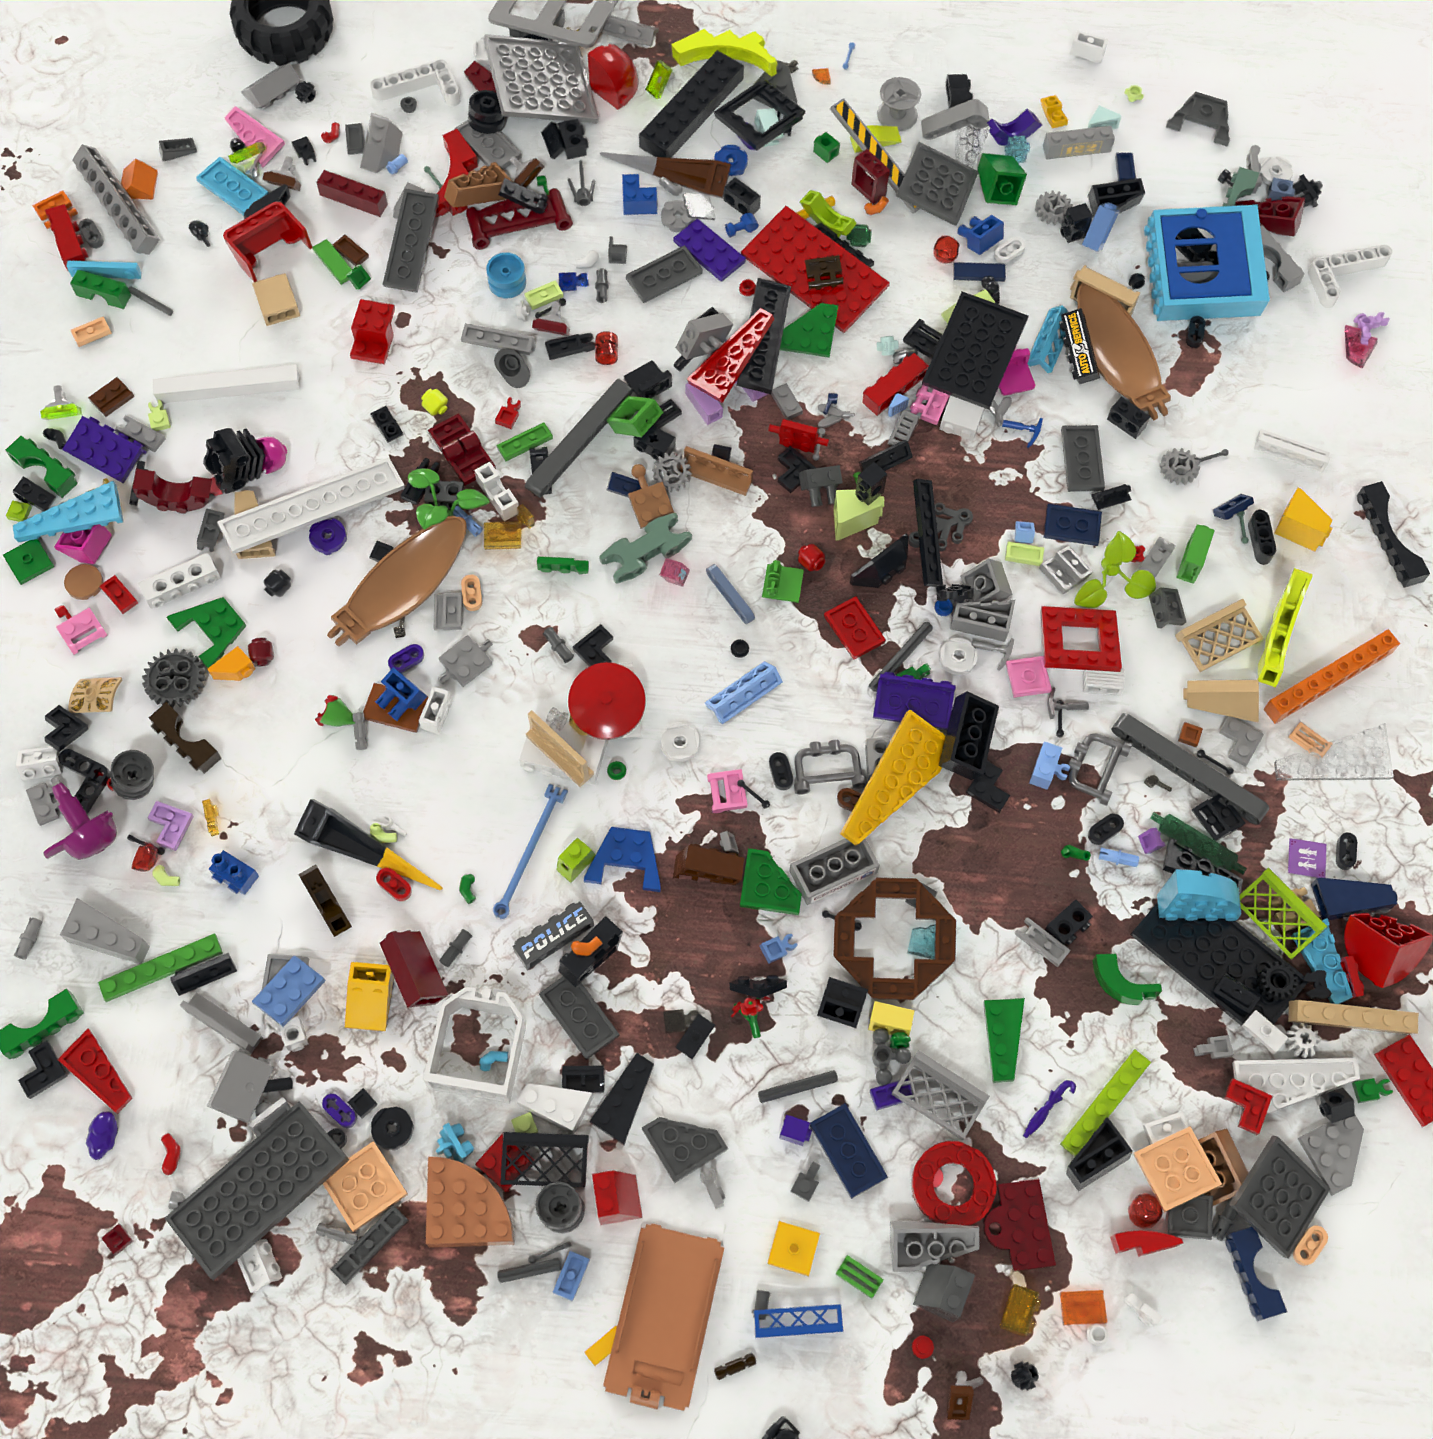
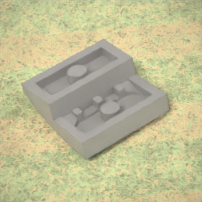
M1070 546L1058 551L1053 558L1041 563L1039 567L1062 594L1080 584L1093 573Z

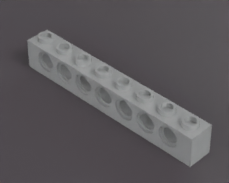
M82 144L72 159L77 170L81 172L84 180L92 188L93 193L97 195L100 203L108 211L109 216L113 218L116 226L131 244L132 249L136 253L150 255L159 242V237L97 149Z

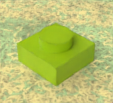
M12 500L6 517L17 522L24 521L28 518L32 507L30 504Z

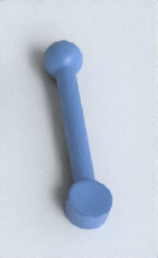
M853 42L849 43L848 55L845 63L842 65L843 69H848L849 67L848 62L852 50L855 49V43Z

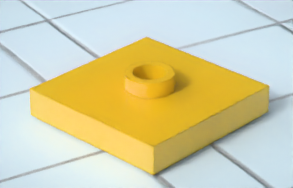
M779 1221L768 1265L809 1277L820 1233Z

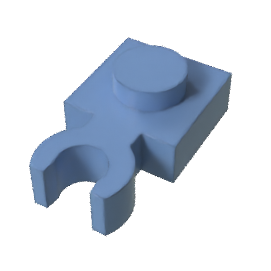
M792 934L786 935L782 941L777 936L761 943L759 947L768 964L785 957L788 954L786 950L792 951L798 946L797 943L793 945L788 943V940L793 937Z

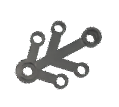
M936 503V515L943 514L952 517L949 520L936 517L937 532L942 531L938 541L944 544L943 547L939 546V551H944L947 548V538L951 527L958 524L956 532L952 535V542L960 544L963 540L964 527L972 522L973 514L965 508L955 511L945 508L943 503ZM915 531L909 535L908 543L911 547L918 548L920 547L919 539L914 537H919L918 531Z

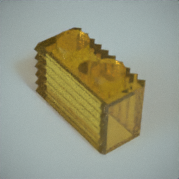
M1013 1284L1000 1328L1022 1337H1026L1028 1333L1032 1334L1035 1326V1321L1032 1320L1034 1311H1039L1041 1299H1038L1039 1292Z

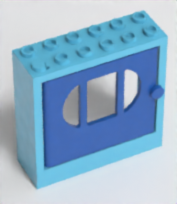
M1258 205L1153 210L1151 217L1148 218V224L1144 227V234L1148 239L1146 251L1149 252L1148 267H1151L1150 283H1153L1151 296L1155 300L1153 313L1156 315L1157 321L1190 320L1194 316H1200L1203 319L1261 316L1270 301ZM1189 228L1203 229L1214 237L1175 239L1180 232ZM1216 245L1218 265L1177 266L1175 246ZM1218 272V275L1213 280L1201 284L1189 282L1179 274Z

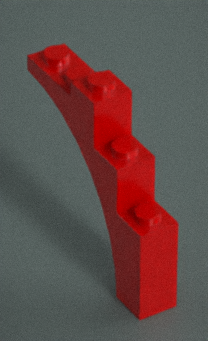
M458 129L442 135L444 147L450 156V168L443 186L437 192L439 201L435 218L443 216L447 212L454 216L468 209L467 206L453 208L444 198L450 179L462 174L468 175L469 171L478 167L477 156Z

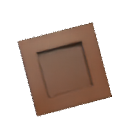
M1184 722L1178 742L1197 747L1203 728Z

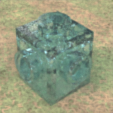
M1025 136L1008 138L1007 145H1005V155L1013 156L1018 163L1026 162L1027 154L1030 152V144L1026 141Z

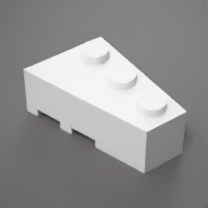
M527 1083L517 1100V1104L520 1108L574 1135L593 1100V1094L591 1092Z

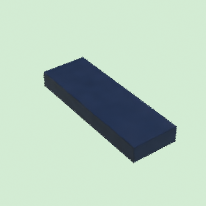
M954 262L953 280L982 281L985 276H992L995 281L1005 282L1006 279L1005 264Z

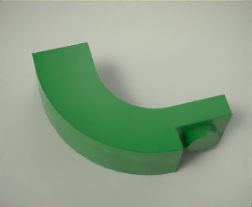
M1096 954L1092 960L1098 983L1109 996L1119 1002L1128 1005H1139L1143 1001V997L1145 1000H1153L1162 992L1161 983L1134 984L1126 980L1119 971L1117 954Z

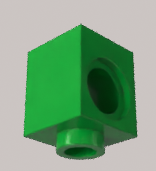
M825 132L815 138L813 152L826 163H829L839 155L840 142L830 134Z

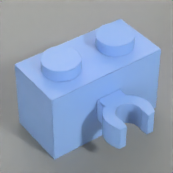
M1044 741L1029 784L1047 790L1054 774L1059 779L1066 780L1068 775L1063 774L1061 770L1069 771L1070 766L1068 764H1057L1062 747Z

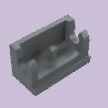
M206 508L197 538V550H203L204 547H208L210 552L214 551L220 533L217 521L224 519L225 513Z

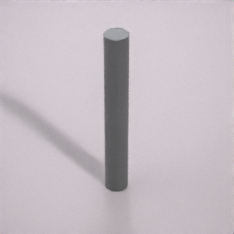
M132 286L128 288L132 295L169 316L173 314L172 309Z

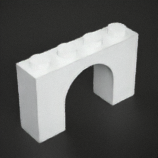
M544 721L550 728H552L551 722ZM587 735L580 756L587 761V766L594 771V775L584 785L596 784L607 747V740ZM526 737L519 759L520 766L524 770L530 772L534 770L540 771L546 776L556 775L564 780H571Z

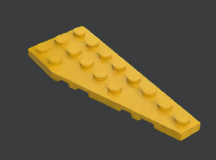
M908 710L840 835L854 845L859 844L933 777L938 775L942 769L939 766L946 736L912 710Z

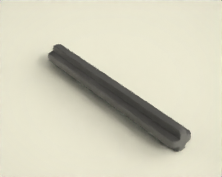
M924 622L871 681L869 688L873 692H877L880 674H884V672L894 673L933 630V626L929 622Z

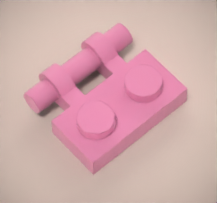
M922 385L916 394L915 402L911 404L910 412L916 415L920 412L922 413V420L937 425L950 395L933 389L932 393L927 392L928 387ZM923 400L928 401L926 405L922 404Z

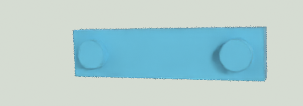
M67 262V268L71 277H74L77 270L106 278L130 280L141 279L142 275L138 263Z

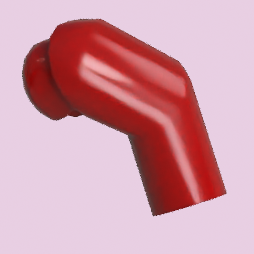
M337 122L332 123L331 132L325 131V133H322L321 139L325 143H331L339 137L340 124Z

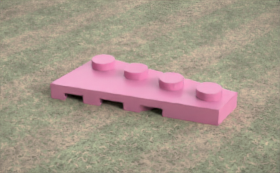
M236 106L225 116L226 122L252 155L262 154L258 160L262 167L285 145L281 138Z

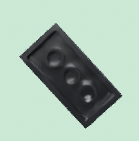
M968 691L955 697L939 762L940 767L969 780L984 774L999 710L998 705Z

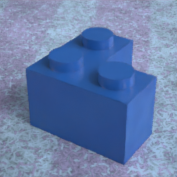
M622 174L624 215L657 214V187L640 188L639 174Z

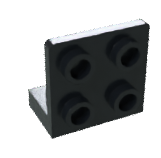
M653 360L624 375V380L629 386L634 388L633 392L637 397L651 399L672 387V374L669 370L662 372Z

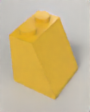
M1298 487L1289 501L1274 534L1315 552L1318 546L1322 547L1326 538L1329 537L1333 529L1330 527L1333 519Z

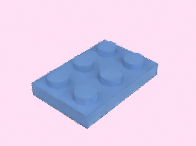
M294 955L252 1000V1003L284 1027L323 985L325 979Z

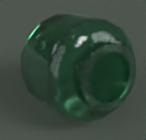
M856 224L851 232L847 234V240H850V245L853 247H866L868 243H871L872 229H869V226L866 224Z

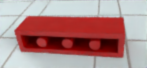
M915 353L909 357L906 356L897 367H892L887 375L881 376L872 387L869 386L864 390L862 403L878 416L890 406L897 393L904 395L924 378L929 365Z

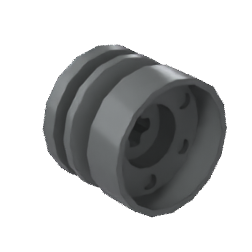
M128 750L117 755L111 763V784L117 795L124 799L136 800L143 798L150 792L154 781V766L147 754L138 750Z
M554 1182L542 1188L535 1203L536 1213L542 1223L556 1233L563 1234L573 1231L584 1218V1202L577 1191L567 1183ZM561 1205L565 1207L563 1214L559 1212V1206Z

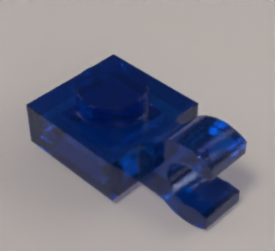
M576 272L559 273V287L562 291H577V286H589L587 273H581L578 276Z

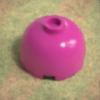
M270 436L256 439L257 445L263 449L265 455L262 471L265 469L267 471L265 474H269L281 469L286 461V446L278 439Z

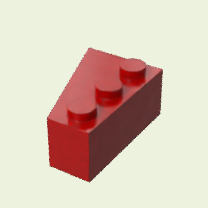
M65 204L45 209L62 261L67 271H69L67 268L68 261H86L88 257L85 247L82 248V244H84L81 234L77 233L80 231L78 223L72 220Z

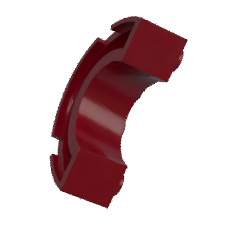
M136 469L133 491L138 499L157 507L160 511L170 510L185 514L187 511L198 510L207 505L212 479L193 476L189 482L173 483L160 478L155 471Z

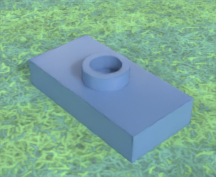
M570 1251L553 1293L573 1301L590 1259Z

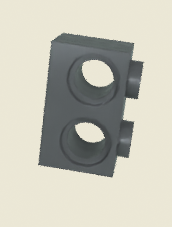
M439 480L438 483L433 484L435 493H438L436 494L438 506H446L448 510L451 509L454 501L457 500V494H451L464 490L463 482L455 480L450 482ZM430 486L425 488L424 501L425 504L434 506Z

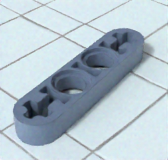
M713 564L706 569L708 577L745 624L755 620L750 607L718 566Z

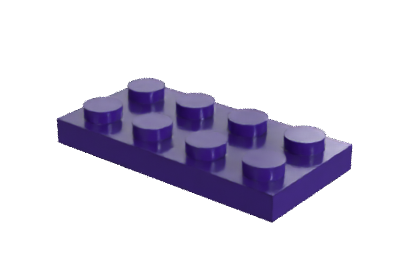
M698 218L673 237V242L679 247L685 245L694 259L721 282L746 262V258Z

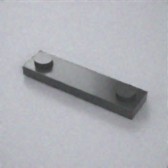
M392 1205L330 1270L347 1285L409 1220Z

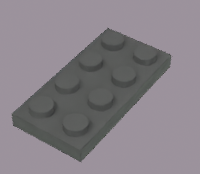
M684 245L626 274V280L642 302L646 303L703 274V269Z
M1098 425L1062 426L1061 434L1068 492L1104 491L1105 482Z
M563 976L539 993L540 998L586 1060L620 1036L582 983L575 987Z

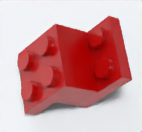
M360 299L351 326L354 343L350 352L351 359L385 365L394 337L391 322L395 312V305Z

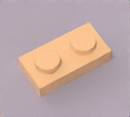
M104 316L70 330L78 347L112 334Z

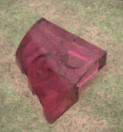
M1345 325L1346 358L1355 366L1363 369L1377 344L1378 338L1371 336L1368 339V346L1360 344L1361 329Z

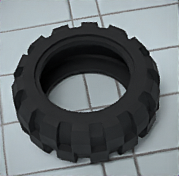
M232 0L229 13L239 45L248 54L254 55L258 61L269 64L270 61L275 62L277 66L295 61L299 64L307 61L309 55H317L324 48L325 42L329 40L334 20L329 0ZM279 7H296L306 11L299 20L286 26L271 27L258 22L265 13Z

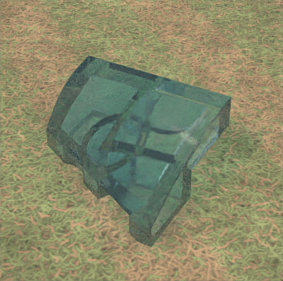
M936 924L930 925L927 928L918 927L912 929L908 954L935 959Z

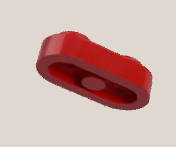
M383 868L377 873L376 880L378 885L397 901L409 899L412 893L409 883L393 869ZM386 877L391 878L389 882H384V879ZM401 889L405 890L404 894H398Z

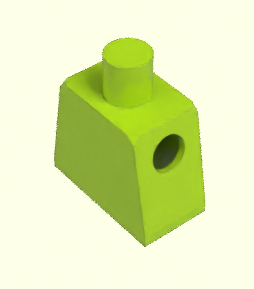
M576 838L559 855L556 870L572 883L593 861L596 854L579 838Z

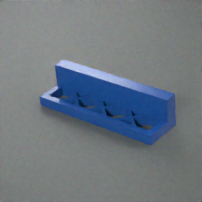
M841 1304L754 1310L755 1338L843 1332ZM837 1309L838 1323H828L822 1316L827 1310ZM819 1310H824L820 1315L816 1312ZM806 1311H812L818 1317L812 1325H807L800 1319ZM793 1312H802V1313H801L799 1316H797V1315L794 1314ZM780 1313V1315L777 1318H775L772 1314ZM784 1313H790L796 1318L791 1326L785 1327L779 1321ZM768 1314L775 1321L769 1328H760L759 1315ZM822 1320L825 1324H817V1322ZM798 1321H799L801 1324H803V1325H800V1326H794ZM776 1322H777L781 1327H773V1326H774V1325L776 1324Z

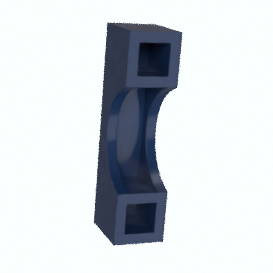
M1250 1227L1226 1235L1227 1240H1225L1227 1250L1230 1253L1232 1252L1234 1258L1233 1266L1236 1273L1240 1274L1242 1279L1241 1287L1244 1294L1248 1295L1251 1303L1249 1304V1309L1252 1316L1256 1317L1257 1321L1286 1313L1287 1309L1280 1291L1264 1286L1254 1272V1258L1258 1251L1263 1248L1257 1231Z

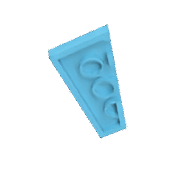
M1328 918L1322 921L1328 928L1305 947L1301 954L1312 972L1316 970L1327 972L1325 980L1327 988L1332 993L1328 1000L1332 1004H1341L1350 1000L1353 996L1346 974L1342 970L1341 958L1337 954L1334 936L1330 932V924ZM1310 926L1301 930V937L1309 938L1315 931ZM1298 932L1292 934L1291 937H1298ZM1294 940L1295 944L1298 947V940ZM1301 940L1300 946H1301L1306 940Z

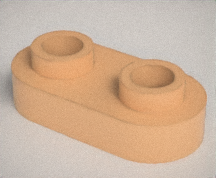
M467 575L461 581L463 603L467 610L476 611L482 606L480 580L475 575Z
M1312 1226L1305 1231L1293 1251V1258L1298 1264L1307 1266L1316 1260L1328 1241V1234L1324 1228ZM1312 1234L1318 1237L1317 1242L1312 1239ZM1301 1251L1306 1253V1258L1301 1257Z

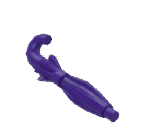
M1065 1080L1055 1091L1051 1090L1048 1101L1031 1118L1023 1134L1024 1138L1027 1139L1029 1135L1033 1134L1044 1123L1049 1110L1053 1108L1054 1104L1063 1099L1061 1096L1067 1088L1070 1087L1069 1091L1074 1094L1076 1084L1073 1081Z

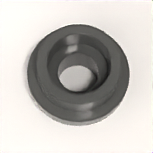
M405 97L401 100L400 106L404 112L412 113L416 110L417 101L413 97Z

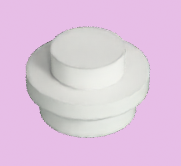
M1095 1323L1088 1327L1086 1337L1092 1345L1102 1346L1107 1342L1109 1334L1105 1326Z

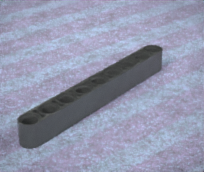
M617 379L534 471L524 487L541 498L608 423L606 421L627 396L632 395L634 388Z
M1122 713L1111 728L1117 737L1133 743L1132 746L1208 796L1212 798L1218 794L1223 796L1224 798H1219L1218 801L1225 806L1232 804L1238 814L1250 823L1259 825L1269 811L1270 807L1266 802L1131 715Z

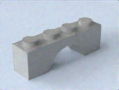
M1262 225L1260 228L1264 257L1270 259L1275 264L1277 273L1273 281L1284 293L1299 285L1305 273Z

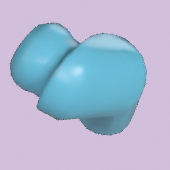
M489 1051L480 1058V1069L482 1071H489L491 1064L495 1061L508 1062V1052Z

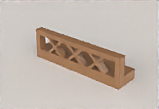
M688 446L685 447L684 458L688 460L686 464L691 465V468L688 469L692 473L690 476L741 495H747L753 482V470ZM681 465L680 471L683 473V467Z

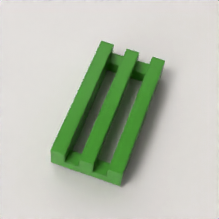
M848 1255L835 1274L871 1299L884 1280ZM847 1263H850L851 1265H853L854 1267H856L857 1269H859L860 1271H862L863 1273L877 1281V1283L874 1284L873 1282H871L870 1280H868L867 1278H865L864 1276H862L861 1274L847 1266ZM846 1270L847 1272H849L850 1274H852L853 1276H855L856 1278H858L859 1280L873 1288L872 1291L870 1292L869 1290L861 1286L859 1283H857L856 1281L842 1273V1271Z

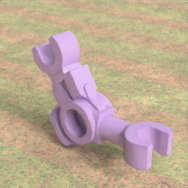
M1379 312L1375 317H1367L1362 313L1354 318V323H1357L1358 330L1362 332L1360 345L1368 346V339L1371 338L1370 330L1372 328L1388 324L1390 318H1383L1384 312Z

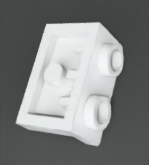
M51 746L19 751L16 767L21 779L25 781L60 775L61 768L58 760L60 752Z
M266 1239L256 1242L237 1259L250 1293L257 1292L269 1283L282 1279L280 1267L276 1263L272 1248Z

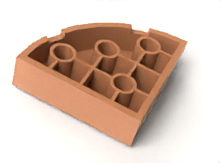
M428 1157L426 1245L429 1248L515 1245L513 1225L509 1212L497 1190L475 1169L448 1158Z

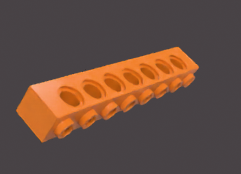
M1388 629L1272 698L1263 710L1276 724L1386 658L1401 643Z

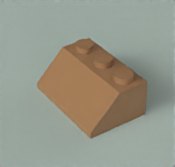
M1223 1129L1198 1140L1222 1183L1220 1187L1204 1194L1213 1196V1206L1234 1198L1249 1174L1228 1129Z

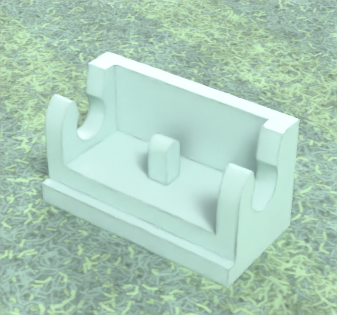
M774 108L757 110L754 119L757 132L764 133L769 127L779 121ZM780 134L775 139L783 138L784 134ZM773 139L763 147L777 145L779 140Z

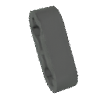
M91 219L80 221L79 229L91 248L101 247L104 241Z

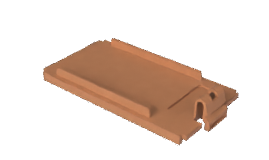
M652 1223L651 1225L646 1224V1228H641L603 1387H606L605 1392L627 1397L628 1389L632 1388L630 1403L658 1410L660 1396H664L663 1406L682 1411H685V1407L689 1408L724 1252V1247H720L721 1242H718V1239L711 1237L706 1239L661 1228V1225ZM642 1391H644V1395H643L644 1397H648V1396H649V1393H650V1398L647 1399V1398L641 1397Z

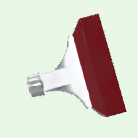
M559 302L552 303L551 313L533 320L532 328L534 330L569 336L570 333L566 322L560 318Z

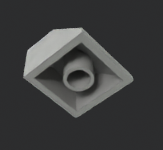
M989 558L960 576L963 585H969L971 588H974L973 599H968L969 602H1001L1013 595L1002 562Z

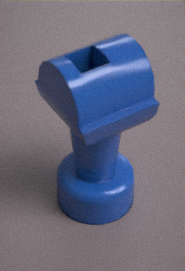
M745 213L741 216L740 222L734 225L733 223L725 224V230L729 237L735 236L736 231L745 229L751 233L759 227L752 213Z

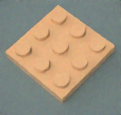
M1187 1127L1133 1154L1164 1213L1222 1185L1191 1127Z
M374 1141L349 1157L350 1160L323 1183L352 1232L357 1231L408 1195Z

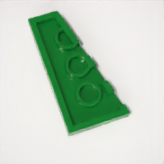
M1025 998L984 1000L983 1002L993 1083L1013 1082L1015 1079Z

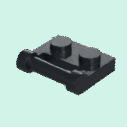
M919 319L904 336L903 342L932 359L943 334L926 325L922 319Z

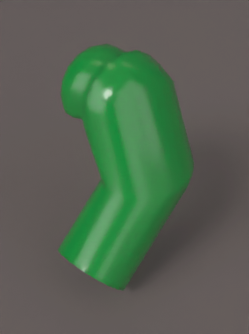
M1066 845L1061 850V855L1064 858L1071 856L1075 859L1088 861L1091 857L1089 851L1081 850L1072 845Z

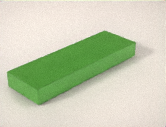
M327 239L313 246L312 249L341 285L349 281L346 275L352 269Z
M543 422L498 444L497 449L506 462L529 451L530 448H535L553 439V435Z

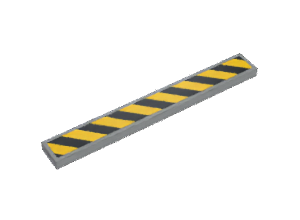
M843 98L831 106V112L863 151L868 149L890 169L888 183L897 193L905 174ZM902 200L912 213L920 209Z

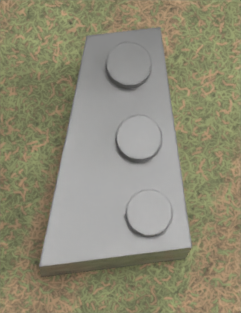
M1010 600L1009 602L992 601V603H957L950 629L1005 642L1009 633L1015 600Z

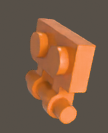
M61 191L32 206L41 221L48 219L45 209L65 204L68 209L73 205L65 192ZM75 208L68 211L71 218L78 214ZM49 220L44 222L46 229L51 228Z

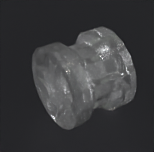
M553 707L547 716L546 722H551V725L561 731L568 719V713H561L557 708Z

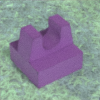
M1150 828L1138 836L1145 854H1151L1166 846L1160 838L1161 833L1157 828Z

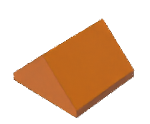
M134 159L123 169L121 185L131 199H153L158 171L142 161Z

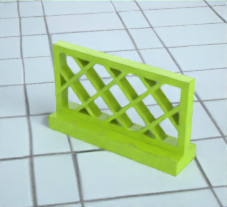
M1269 867L1239 896L1240 901L1245 896H1254V907H1245L1240 902L1241 909L1291 960L1328 928ZM1263 880L1269 885V894L1257 893V885ZM1257 896H1269V908H1258ZM1272 897H1281L1284 900L1283 908H1271ZM1286 903H1287L1292 909L1286 908ZM1257 910H1269V922H1260L1257 919ZM1271 911H1283V923L1271 922ZM1286 911H1295L1298 914V923H1286ZM1271 925H1283V937L1273 936L1271 934ZM1286 925L1298 926V937H1286ZM1301 926H1310L1315 933L1309 938H1302ZM1277 939H1283V945ZM1286 939L1298 940V948L1292 954L1286 949ZM1301 940H1306V941L1300 946Z

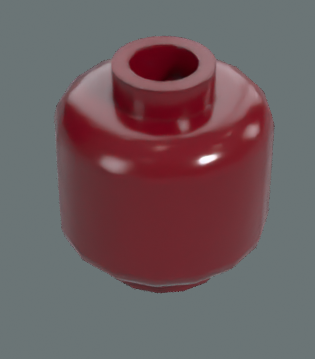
M266 638L251 640V643L248 644V654L252 663H257L258 667L269 665L268 662L274 659L272 642Z

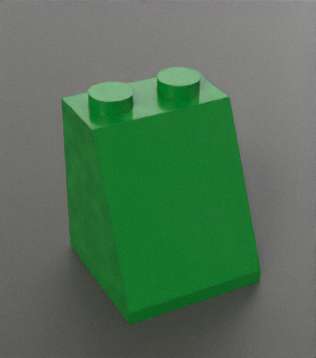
M982 153L978 165V173L985 202L1017 206L1027 173L1013 156Z

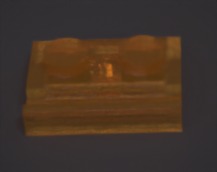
M1104 1290L1060 1292L1063 1326L1095 1323L1106 1324L1107 1315L1103 1296Z

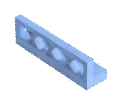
M764 661L706 701L705 704L714 711L718 721L724 724L783 683L776 667Z

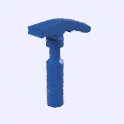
M1043 418L1039 419L1037 426L1024 425V423L1003 420L1002 427L1017 430L1025 429L1029 430V432H1034L1033 438H1031L1027 445V448H1029L1036 441L1040 433Z

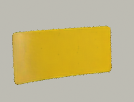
M614 1326L585 1351L586 1356L594 1366L611 1353L617 1326Z

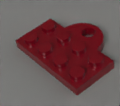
M1040 1180L998 1184L997 1190L1000 1206L988 1213L983 1225L984 1234L988 1242L997 1249L1009 1250L1012 1272L1056 1266ZM995 1223L999 1225L1000 1234H991L989 1231L990 1224Z

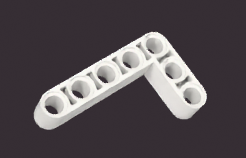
M443 59L381 76L370 82L372 96L376 101L387 100L438 84L447 105L456 106L460 103L458 85L448 63Z
M1382 244L1315 258L1308 270V276L1320 303L1327 308L1335 305L1341 293L1335 276L1384 267L1393 253L1392 248L1389 245Z

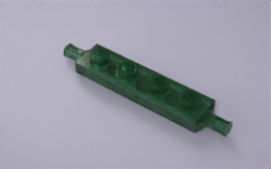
M1153 812L1150 817L1151 820L1160 824L1158 831L1169 838L1172 837L1177 840L1176 842L1180 845L1189 847L1193 850L1192 852L1200 857L1208 858L1213 865L1221 866L1228 871L1234 869L1242 875L1247 870L1246 867L1237 863L1238 855L1170 813L1163 818Z

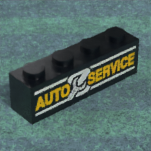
M1082 308L1061 314L1062 321H1060V327L1062 332L1065 331L1066 337L1063 339L1066 348L1069 347L1070 353L1067 355L1070 364L1073 363L1074 369L1071 370L1073 379H1077L1079 384L1099 379V370Z

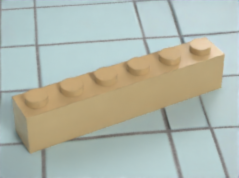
M1304 1000L1289 1001L1288 1022L1407 1035L1418 1034V1013Z

